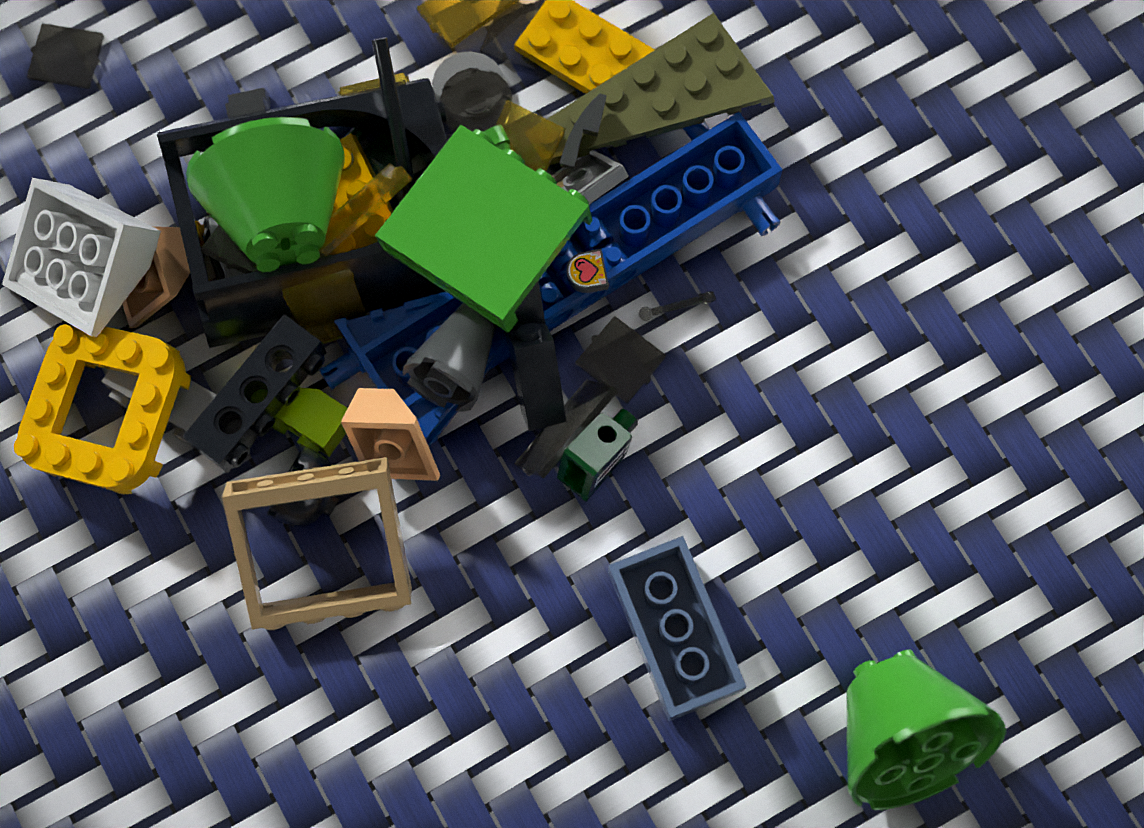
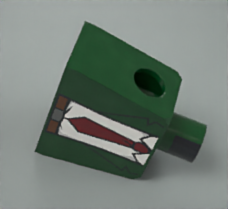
M620 409L613 418L609 417L606 413H600L563 451L557 479L587 502L626 456L632 440L630 433L638 425L637 419L625 409Z

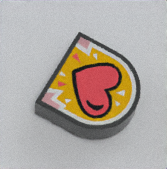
M602 249L581 252L569 260L567 264V280L573 289L581 293L609 289Z

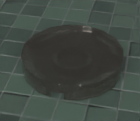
M468 68L455 73L446 81L440 96V101L442 100L446 112L447 123L445 125L453 133L460 125H463L472 132L475 129L484 132L497 125H502L505 128L513 113V97L508 83L498 73L491 70L487 72L479 70V68Z

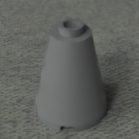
M462 303L407 360L402 373L403 375L406 373L410 375L409 386L420 396L437 406L444 408L446 403L449 402L458 405L455 411L464 412L471 410L478 400L497 325Z

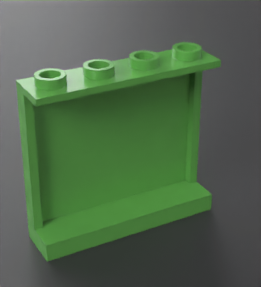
M460 125L375 236L384 251L509 333L518 321L515 315L516 309L582 221L588 225L593 221L588 205L589 202L578 191L570 189L567 192L556 185V180L542 169L534 171L524 165L525 161L516 152L510 149L502 151L494 146L492 139L481 130L475 129L472 132L463 125Z

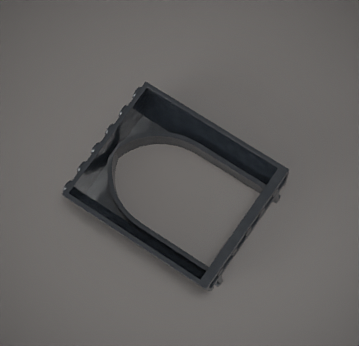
M428 78L398 83L396 86L408 146L430 165L452 136V134H445L443 123H447L444 104L442 100L436 101L431 81ZM381 87L157 133L193 282V292L198 304L209 348L266 336L284 314L301 327L368 313L380 308L386 309L403 305L404 302L446 292L384 251L378 241L355 250L320 257L313 263L300 264L297 262L280 266L270 272L256 271L209 282L180 157L192 155L196 151L204 152L214 144L212 137L229 128L254 120L275 117L306 119L309 121L310 127L317 129L325 127H353L375 131L391 137Z

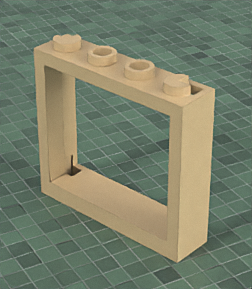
M387 457L226 483L222 500L252 629L276 630L290 623L304 622L306 624H315L328 617L343 615L347 618H353L362 615L366 611L379 609L396 611L405 605H411L412 586ZM377 489L395 583L262 603L243 519V509Z

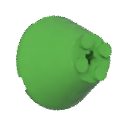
M292 117L254 120L229 128L212 137L214 144L202 154L196 151L189 161L186 177L190 193L252 262L256 263L259 271L270 272L280 266L297 262L300 264L313 263L320 257L319 250L325 242L345 163L342 143L338 136L327 127L322 131L310 127L309 121L306 119Z
M903 650L892 658L879 663L873 660L866 661L854 670L856 678L849 685L846 692L848 791L853 802L859 807L863 805L862 802L870 804L872 810H887L910 805L934 796L957 784L959 780L956 774L972 763L975 764L976 768H980L992 757L1004 740L1006 726L999 713L918 659L912 650Z

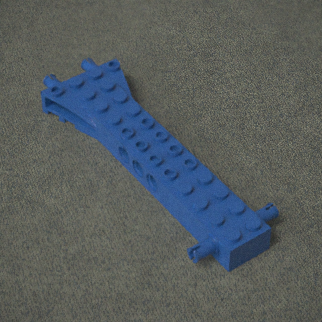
M740 112L732 115L712 129H710L705 120L703 123L682 128L691 139V142L589 205L593 220L591 224L588 225L582 221L538 280L545 323L549 331L568 321L738 212H745L759 231L760 236L767 235L769 233L767 231L768 228L772 232L780 225L781 221L774 215L762 197L778 188L783 169ZM602 249L609 289L591 293H581L573 289L567 280V264L569 260L578 253ZM442 292L404 302V306L382 311V308L370 311V315L351 320L346 318L334 320L341 336L348 345V348H346L348 352L323 368L321 367L319 372L331 390L360 371L362 374H367L376 389H394L417 418L428 447H430L458 413V411H455L458 405L447 402L443 408L426 400L409 386L410 375L408 373L403 375L402 370L407 360L453 314L462 302L449 293ZM496 326L484 377L490 369L510 357L504 330Z

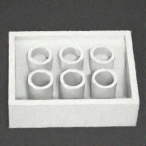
M32 178L2 285L84 333L98 337L149 270L161 231L71 185Z

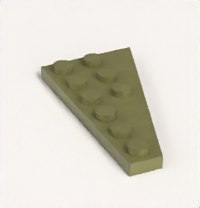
M712 13L525 133L545 165L550 166L560 163L563 149L574 124L584 109L599 93L605 94L607 97L598 136L582 135L577 158L589 155L595 149L613 145V148L627 144V140L645 135L646 138L703 123L709 117L723 113L732 115L742 112L741 108L759 103L764 106L775 103L771 91L720 20Z

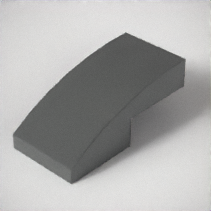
M263 87L228 95L229 103L225 104L228 118L269 110L270 97Z
M599 93L581 113L568 136L561 156L560 167L574 170L582 135L598 136L607 95Z

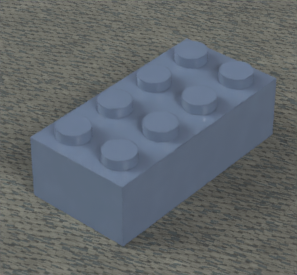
M684 536L608 565L609 577L668 722L745 690L747 686Z

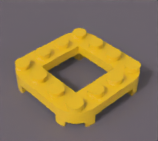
M63 324L55 330L53 340L46 351L20 423L18 436L14 443L15 453L22 457L30 467L54 477L59 476L97 486L118 494H132L133 489L143 484L150 476L156 478L161 471L163 464L155 461L176 396L179 388L189 390L191 375L186 373L180 351L158 338L115 328L104 327L98 337H93L72 325ZM85 366L90 368L97 366L139 376L114 448L61 435Z

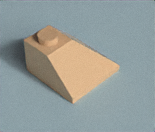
M154 227L160 230L161 233L151 266L123 302L129 328H137L175 298L188 278L190 269L180 227Z
M358 388L341 420L358 460L365 461L387 457L391 479L438 481L440 473L418 420L394 389Z

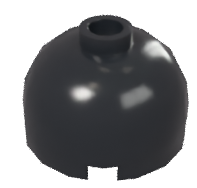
M304 446L288 472L332 466V464L320 453ZM340 495L270 505L267 515L290 526H306L314 523L322 513L330 516L338 503Z

